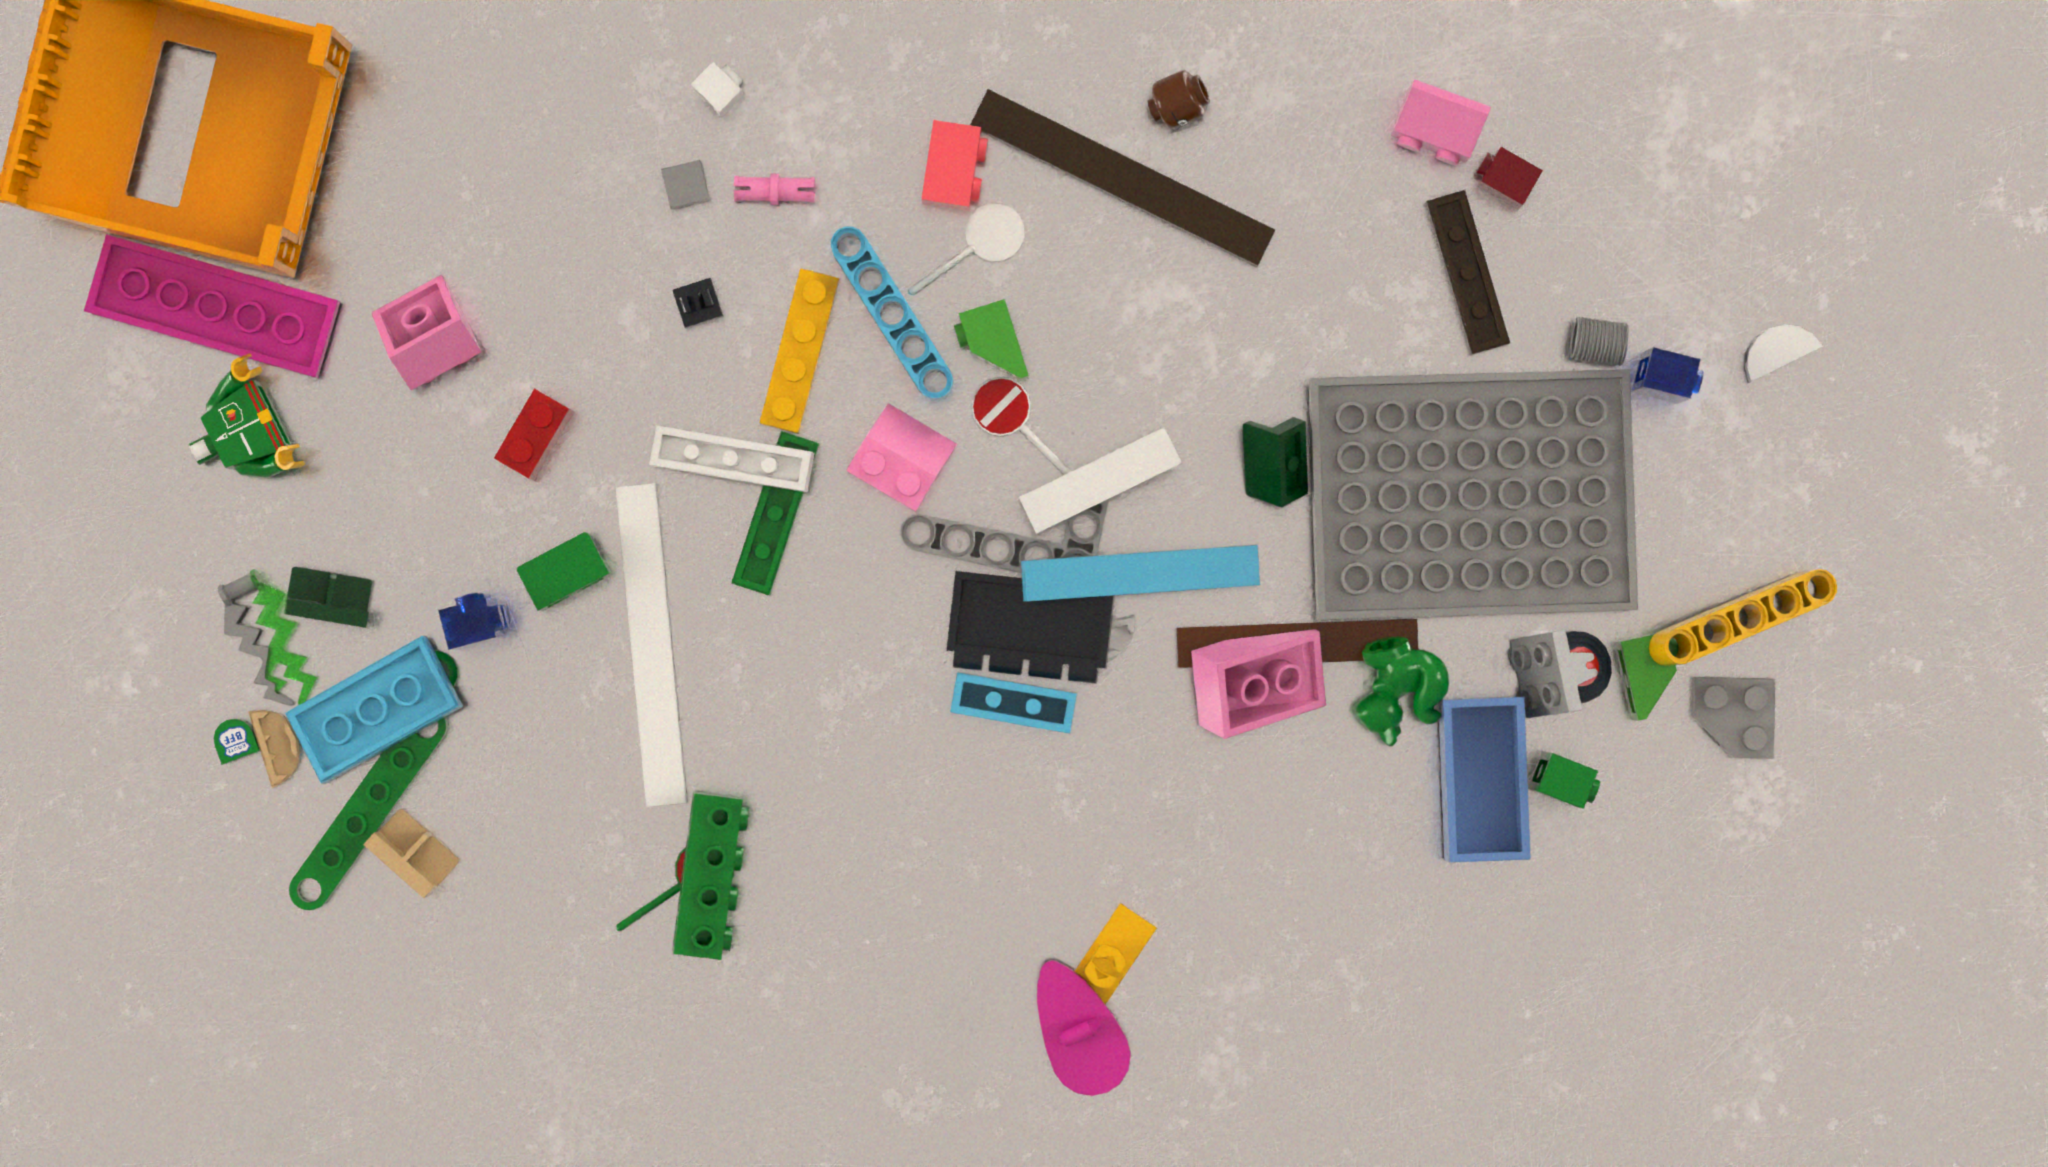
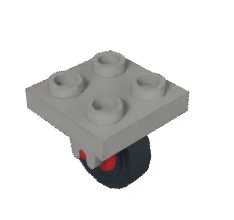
M1566 630L1510 640L1512 646L1511 659L1517 670L1521 688L1520 697H1524L1527 718L1581 710V703H1586L1599 697L1608 687L1612 674L1611 658L1606 646L1597 637L1587 632H1566Z

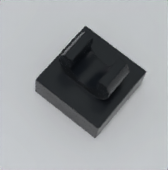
M711 278L672 290L685 329L724 317Z

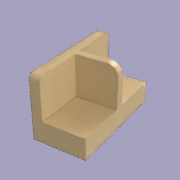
M399 809L380 831L374 832L363 844L423 899L429 897L460 862V859L405 809Z

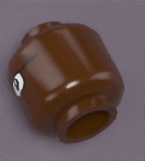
M1181 70L1156 81L1152 86L1153 98L1147 101L1156 122L1163 120L1171 129H1178L1201 119L1206 113V105L1210 104V98L1201 77L1198 74L1193 76L1186 70Z

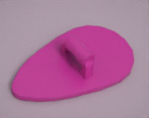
M1050 960L1045 962L1041 967L1037 985V1006L1046 1051L1054 1073L1064 1086L1075 1093L1090 1096L1107 1093L1121 1083L1129 1070L1131 1052L1128 1039L1114 1015L1085 979L1058 961Z

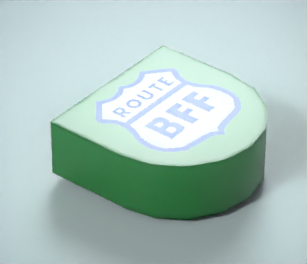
M226 720L215 730L214 745L221 765L260 751L254 729L245 720Z

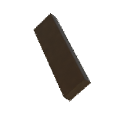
M1465 190L1426 201L1425 204L1470 356L1510 344Z

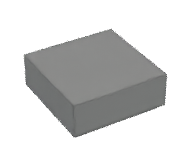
M701 160L661 169L671 209L710 200Z

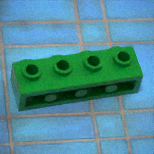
M693 791L672 945L673 954L721 960L723 950L730 951L733 927L726 926L728 910H736L738 887H732L731 884L733 870L741 871L744 847H737L738 832L746 831L749 807H742L743 799L741 797Z

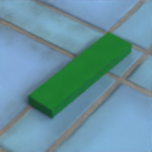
M783 431L780 432L776 446L815 453L813 463L820 445L817 442ZM763 485L731 582L732 584L769 596L771 595L804 492Z

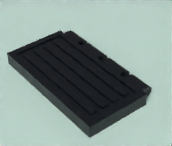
M955 571L946 651H954V668L981 671L984 655H990L989 672L1021 675L1023 660L1025 659L1030 660L1028 676L1061 680L1063 664H1069L1068 681L1097 684L1099 668L1107 669L1115 595L1023 601L1022 578Z

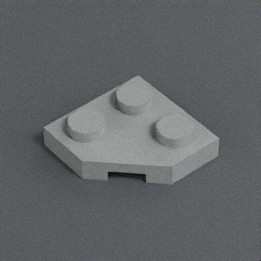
M1693 677L1692 717L1720 744V747L1731 758L1774 759L1775 679Z

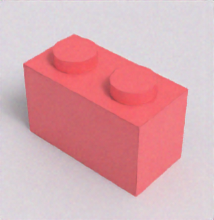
M933 120L921 199L922 204L970 211L971 201L979 202L982 178L975 177L977 162L985 163L988 139L981 138V127Z

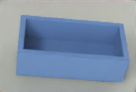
M1524 697L1443 699L1438 703V709L1441 713L1439 734L1444 860L1447 862L1530 860Z

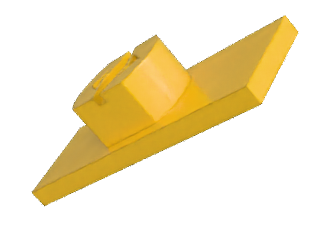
M1120 903L1075 969V972L1086 980L1105 1005L1157 927Z

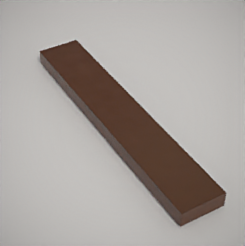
M1417 619L1176 628L1178 668L1193 667L1192 650L1224 640L1313 629L1318 630L1320 633L1322 663L1364 661L1362 651L1365 649V645L1381 638L1405 637L1408 639L1412 649L1419 650Z

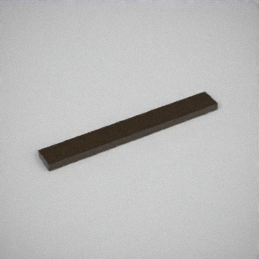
M987 89L970 124L971 126L981 127L983 133L1258 267L1275 232V229L990 89Z

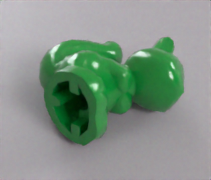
M1386 637L1366 644L1365 649L1362 651L1364 663L1371 668L1377 669V675L1373 680L1372 686L1374 692L1359 699L1353 705L1352 712L1366 730L1379 734L1382 741L1392 747L1397 742V736L1401 733L1400 723L1403 718V709L1400 698L1409 693H1414L1412 700L1413 710L1418 720L1425 724L1436 723L1441 718V713L1435 710L1434 706L1440 703L1448 692L1449 674L1441 658L1429 651L1412 649L1408 639L1405 637Z

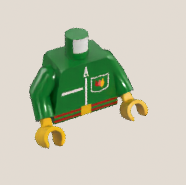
M248 353L232 361L231 370L217 385L206 403L207 412L201 416V421L208 434L189 443V447L199 465L219 456L225 468L235 469L242 476L270 478L289 469L301 468L305 465V462H295L293 460V451L296 448H300V445L291 444L261 382L256 380L248 382L249 379L262 373L261 367L249 370L247 360L252 355Z

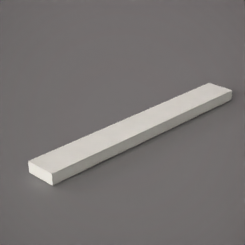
M657 484L615 487L646 807L687 803Z

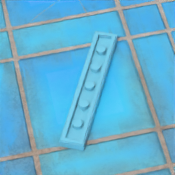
M1258 545L1021 561L1023 601L1260 585Z

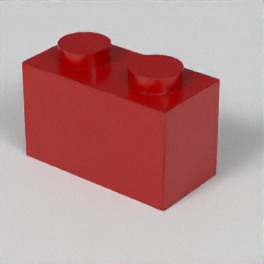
M534 388L494 459L528 479L535 480L574 411Z

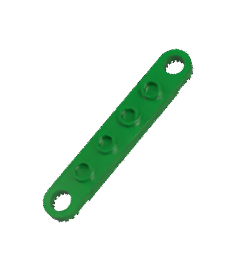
M446 717L437 721L438 730L434 736L424 738L417 732L383 751L291 880L289 895L297 907L303 910H315L322 907L329 900L366 847L363 844L374 832H378L433 755V752L443 738H445L448 731ZM307 878H312L320 884L321 894L315 901H307L300 895V885Z

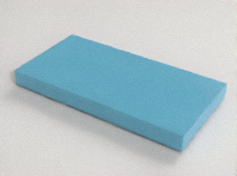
M421 636L285 714L320 783L326 784L462 708L463 705L427 636Z

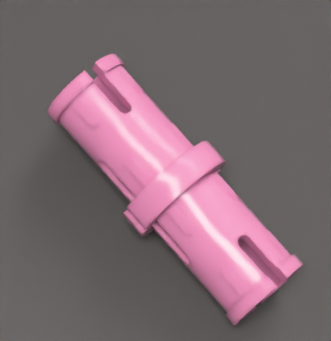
M771 173L770 177L734 176L735 187H751V190H734L735 202L770 201V205H779V201L815 203V192L799 191V188H815V177L780 178L777 173Z

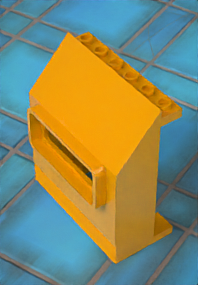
M45 0L39 17L38 28L0 174V202L99 231L294 278L352 44L333 26L317 23L316 27L208 0ZM166 41L217 54L178 207H171L126 194L163 45Z

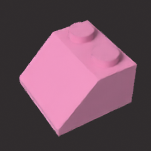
M1414 79L1406 91L1391 136L1399 138L1397 144L1406 149L1420 152L1421 147L1437 152L1435 158L1445 163L1458 165L1459 160L1466 163L1472 155L1491 107Z
M442 274L371 313L390 360L410 390L431 382L440 374L457 365L466 363L472 357L481 353L475 335Z
M888 403L865 437L846 471L917 513L952 455L957 443Z

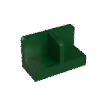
M1292 417L1273 428L1253 421L1244 423L1243 447L1246 494L1281 508L1308 494L1306 421Z
M293 567L284 614L366 628L372 581L366 578Z

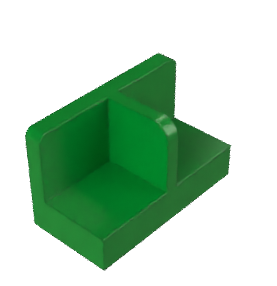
M583 532L517 567V572L537 611H544L613 575L607 561L602 559L590 534L587 532Z

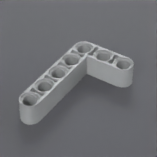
M1109 499L1067 519L1062 544L923 514L909 516L901 526L900 536L903 543L914 551L1022 574L1021 561L1025 560L1026 552L1034 546L1044 548L1047 551L1048 559L1068 558L1072 555H1080L1082 557L1097 556ZM1089 516L1094 520L1096 531L1091 537L1081 538L1074 533L1073 522L1077 517ZM924 522L929 526L930 537L925 543L914 544L909 540L907 531L912 523ZM954 530H962L969 535L970 544L963 552L955 553L947 546V537ZM994 538L1005 540L1009 546L1007 557L1001 561H994L986 554L987 543Z

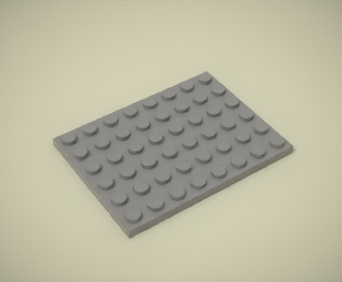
M1630 369L1309 379L1316 620L1638 610Z

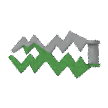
M255 569L251 570L250 574L227 585L222 584L218 586V593L225 604L224 635L243 637L239 651L259 657L263 661L254 681L255 684L268 686L263 698L288 706L294 703L292 699L278 692L287 681L270 675L275 664L279 663L287 666L283 677L303 682L298 704L306 702L317 676L299 671L307 659L306 656L288 652L284 648V644L296 622L275 615L286 593L264 583L260 573ZM256 588L259 590V593L252 604L265 605L256 624L276 630L269 646L254 644L260 629L237 623L246 606L233 604V599Z

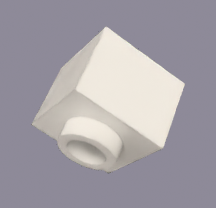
M712 62L691 83L694 91L722 118L744 96L742 89L739 87L743 80L727 64L720 69Z

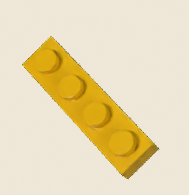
M800 268L760 424L799 434L839 285V278Z

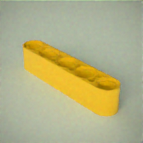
M1823 569L1793 574L1657 632L1649 643L1650 656L1656 663L1663 666L1692 662L1828 604L1837 593L1836 579L1830 572ZM1810 579L1816 585V594L1814 597H1812L1808 591V582L1810 581ZM1775 594L1779 595L1782 601L1780 612L1775 609L1773 604ZM1741 608L1745 610L1748 617L1745 627L1740 623L1738 617ZM1706 623L1710 624L1713 629V638L1710 642L1704 636V626ZM1671 638H1674L1678 643V653L1676 656H1673L1669 651V641Z

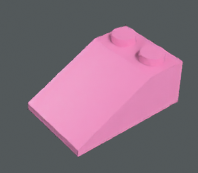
M1313 629L1230 639L1191 651L1199 725L1223 739L1326 706L1320 633L1318 630Z

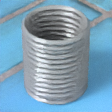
M1578 316L1574 321L1571 334L1570 358L1580 359L1581 361L1584 359L1589 362L1592 360L1597 363L1600 361V363L1604 362L1609 365L1612 363V365L1616 366L1618 364L1621 366L1624 363L1628 347L1629 325L1623 322H1608L1603 319L1596 320L1595 318L1588 319L1587 317L1580 318Z

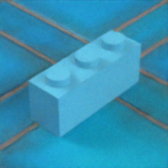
M957 672L950 712L1070 734L1077 693Z

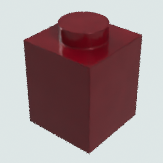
M1500 147L1495 155L1487 152L1476 171L1478 175L1482 176L1477 187L1519 210L1524 205L1543 170Z

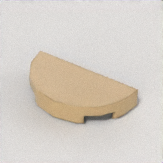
M269 710L249 711V717L271 787L275 788L288 781L298 769L302 756V745L289 720L282 714Z

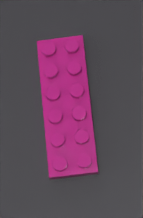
M106 234L84 311L237 356L251 353L252 356L248 359L318 378L340 301Z

